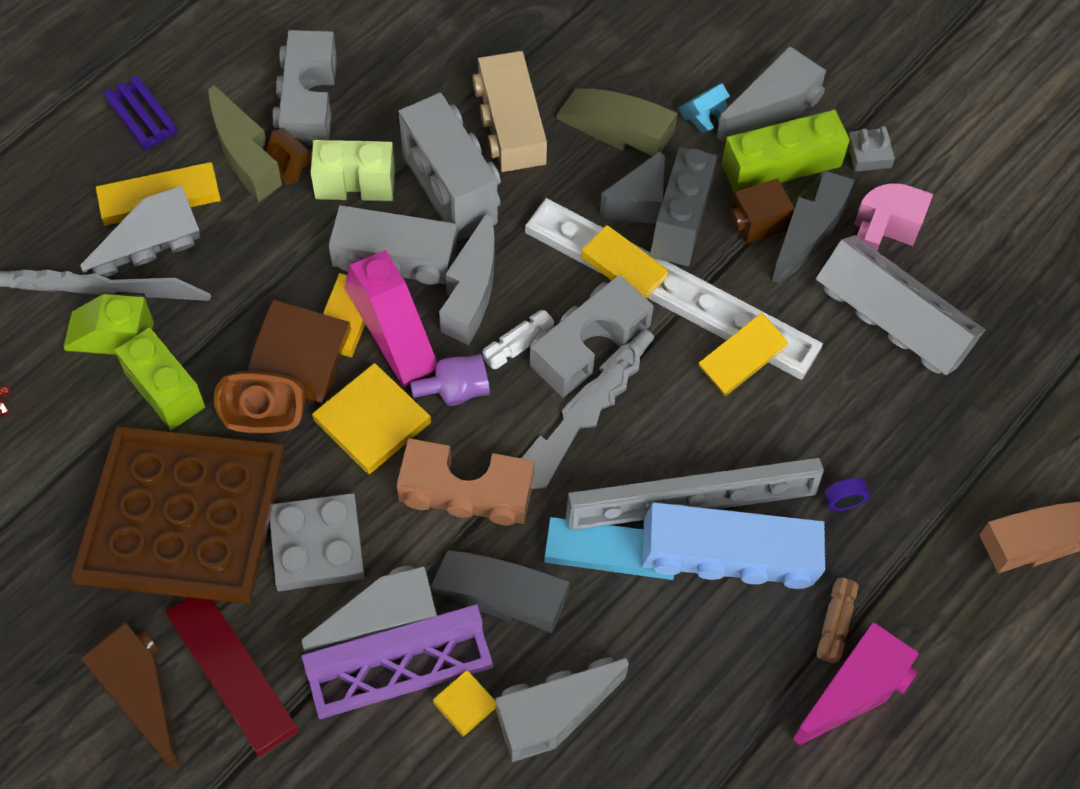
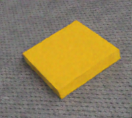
M375 363L312 414L313 420L368 475L407 443L408 438H414L431 423V416Z

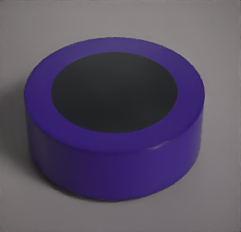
M847 478L837 481L827 487L824 492L828 508L833 511L855 508L870 498L867 484L861 478Z

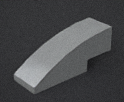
M484 216L446 273V287L449 298L439 311L440 329L442 333L468 346L482 322L493 285L495 262L493 217Z

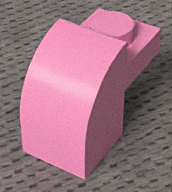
M885 184L876 187L864 197L854 222V225L860 227L857 237L876 251L883 235L913 246L933 194L904 184Z

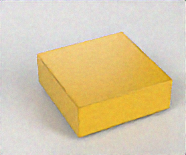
M468 670L433 699V704L463 737L496 709V701Z

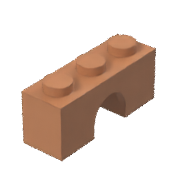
M408 438L397 482L399 502H404L408 507L416 510H428L430 507L447 510L449 514L460 518H469L472 515L487 517L499 525L525 524L534 479L535 461L492 453L487 472L476 480L465 481L458 479L450 472L451 451L449 445Z

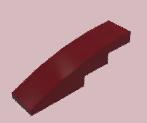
M189 597L165 612L259 757L299 731L281 701L212 600Z

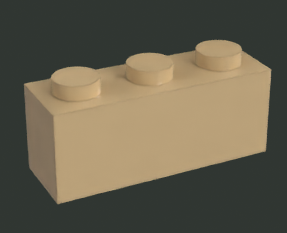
M523 51L478 58V74L472 76L476 97H483L484 104L480 105V113L483 127H490L492 135H488L491 158L498 157L501 172L546 165L547 140Z

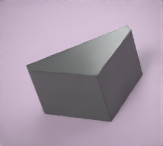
M659 151L604 191L601 195L600 216L604 220L656 224L663 202L665 156Z

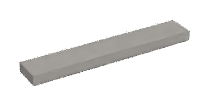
M820 458L572 492L568 493L566 521L569 530L644 520L652 502L722 509L812 496L817 493L824 469Z

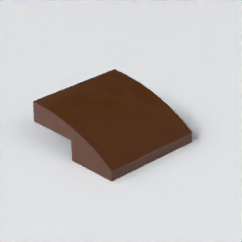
M273 300L257 338L248 370L266 371L296 378L304 386L305 401L322 406L338 373L337 362L351 332L350 322Z

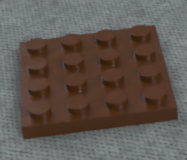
M116 426L71 575L76 585L251 604L284 462V444Z

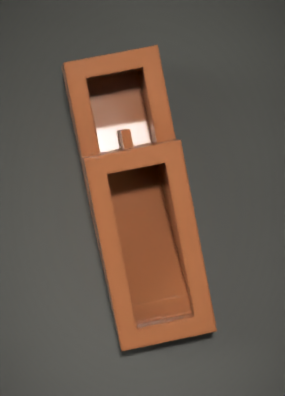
M1080 502L1041 507L988 522L979 536L998 574L1029 563L1034 567L1079 552Z

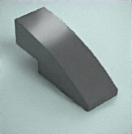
M824 171L815 200L798 198L772 278L773 282L781 283L797 272L826 243L840 221L854 179Z
M447 550L430 590L469 607L477 605L479 611L511 623L514 618L552 633L569 595L570 582L511 562Z

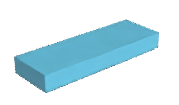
M550 517L544 563L669 580L674 579V575H663L657 573L653 568L642 567L644 530L612 525L569 530L566 519Z

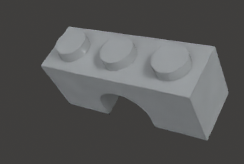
M288 30L287 46H281L280 66L281 69H284V76L277 77V98L281 99L280 107H274L273 126L274 130L284 128L294 138H299L303 146H313L314 140H329L332 115L328 92H312L309 89L317 85H334L337 52L334 32Z
M618 275L608 284L603 282L595 288L589 300L580 307L573 306L563 315L558 325L550 331L544 330L534 338L530 346V367L564 398L593 374L595 354L583 342L590 337L603 336L611 339L619 347L628 344L642 328L647 329L651 326L654 305L621 275Z

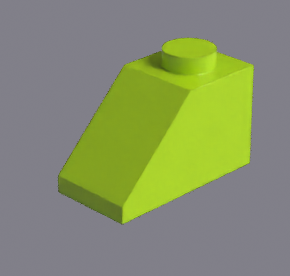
M103 294L72 311L64 343L65 351L116 355L115 349L147 328H153L154 321L145 297Z

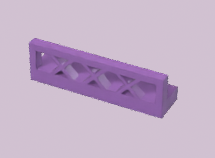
M477 605L302 655L319 720L457 679L467 670L470 674L493 668ZM474 638L480 659L463 664L449 655L456 643ZM446 646L443 653L436 650L438 648ZM426 653L438 659L430 674L418 676L406 669L414 655ZM403 659L400 665L393 663L394 661ZM444 664L451 666L450 668L441 670ZM382 665L395 672L386 687L375 689L363 682L370 668ZM359 672L356 678L350 676V674ZM401 676L409 679L403 682H399ZM339 678L351 685L344 699L328 704L324 703L319 683ZM358 689L366 692L359 695H355Z

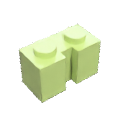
M314 140L311 177L315 199L346 200L347 192H361L362 200L393 201L395 164L392 142Z

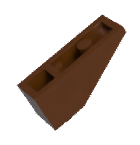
M125 623L81 659L173 771L180 763L162 670L154 658L159 649L143 630L135 635Z

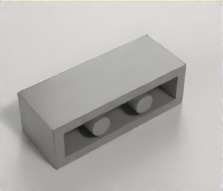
M339 205L329 242L332 266L339 267L348 272L350 264L386 250L403 278L415 279L427 285L446 284V273L455 260L458 247L457 224Z

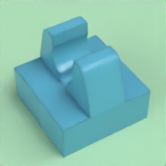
M723 83L683 104L678 110L684 121L690 119L704 133L714 128L709 120V114H714L719 123L721 114L727 109L725 99L730 96Z

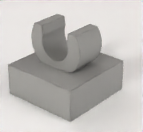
M886 127L849 132L848 137L850 141L848 149L855 172L892 168L895 158Z

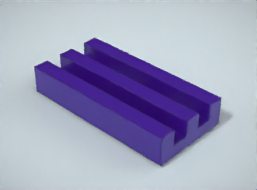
M135 75L130 78L131 83L127 86L122 82L117 85V91L112 92L109 89L103 93L108 104L145 151L176 134L177 130L166 112L138 76ZM137 93L163 126V130L160 131L133 94ZM125 99L152 136L148 138L145 136L120 101Z

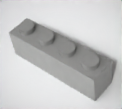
M855 235L840 241L816 278L817 281L825 286L824 291L830 297L849 303L857 309L856 315L868 324H877L889 333L888 338L895 345L903 349L910 348L922 357L920 359L922 364L935 373L948 375L956 370L986 330Z

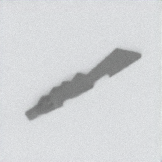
M25 269L0 271V287L96 295H115L116 292L144 293L145 297L204 301L211 299V294L177 278L110 280L97 273L78 275L69 271H33Z
M642 328L631 342L622 345L599 368L601 374L598 378L585 385L562 410L564 420L548 440H545L540 435L524 454L522 459L535 461L532 489L546 488L579 429L596 427L601 410L615 405V397L626 391L628 378L639 371L640 356L643 355L645 349L654 340V336L649 330Z

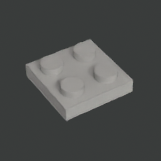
M354 493L273 504L270 528L275 582L278 591L365 579Z

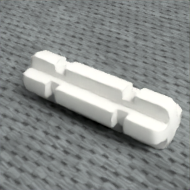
M539 310L529 317L530 322L523 321L499 338L501 342L494 341L485 347L482 351L485 362L492 369L501 367L508 362L506 359L508 356L514 358L531 346L532 341L540 332L553 329L554 320L545 310Z

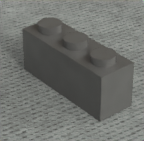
M679 147L657 218L650 254L651 258L685 266L690 265L718 155L705 153L698 149Z

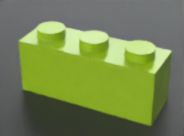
M831 110L727 137L722 167L735 194L736 191L776 178L781 183L839 168L842 166L850 139L836 110Z

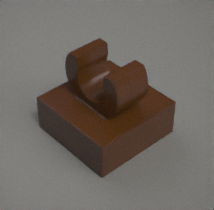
M283 128L272 131L265 152L278 163L281 180L288 185L298 182L302 169L310 166L313 151L307 150L301 144L299 138H294Z

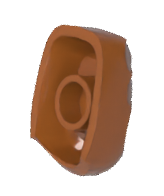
M238 371L222 377L214 390V407L227 429L245 433L282 432L295 428L303 417L305 406L304 386L300 380L290 376L266 371Z

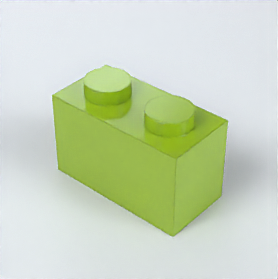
M150 327L114 350L124 374L171 431L205 408L196 382Z

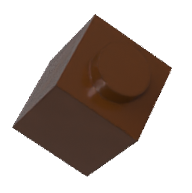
M776 178L736 191L728 215L734 231H740L745 243L749 244L788 231L794 207L779 179Z

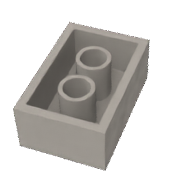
M440 92L399 110L403 158L443 222L457 224L458 241L471 236L485 215L493 217V225L497 224V207L501 205L497 193V185L501 182L499 173L495 165L491 161L487 163L481 155V147L476 136L473 133L468 134L464 129L463 120L457 107L454 104L449 106Z

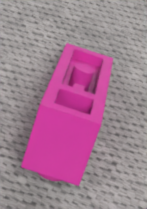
M384 250L350 264L345 290L402 387L410 385L412 381L421 380L436 373L437 360L406 282L388 252Z
M873 622L800 726L793 740L802 745L887 702L895 689L904 694L918 673L911 666L920 653Z

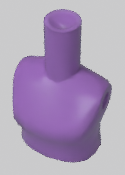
M481 354L442 359L436 365L435 377L410 382L413 398L439 393L448 406H456L479 396H490L488 378Z

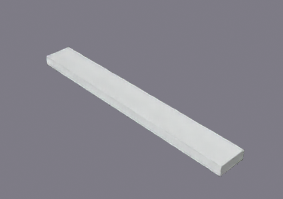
M545 198L525 225V233L598 271L581 258V250L603 227ZM635 245L636 247H638L639 249H641L643 252H645L647 255L650 256V254H651L650 252H648V251L644 250L643 248H641V247ZM653 258L669 271L668 277L654 290L648 299L721 338L728 340L762 313L759 309L667 261ZM764 313L789 342V346L768 363L803 380L819 354L823 343Z

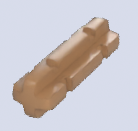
M837 578L833 585L832 599L828 605L821 633L823 637L819 642L817 657L820 660L838 663L842 658L845 646L844 641L847 638L853 613V603L856 600L859 588L858 584L853 580Z

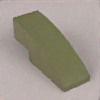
M213 85L208 89L209 100L222 151L243 187L259 203L282 185L278 163L265 152L267 142L264 130Z
M576 88L557 113V119L621 151L628 144L650 156H654L663 150L674 134L678 113L655 103L614 91Z

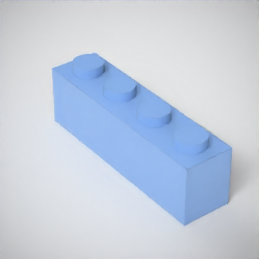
M652 502L644 518L642 567L653 568L657 573L663 575L690 572L698 573L699 577L708 580L721 579L727 576L741 578L744 583L763 584L767 581L782 582L786 587L792 589L807 588L813 586L825 571L824 521Z

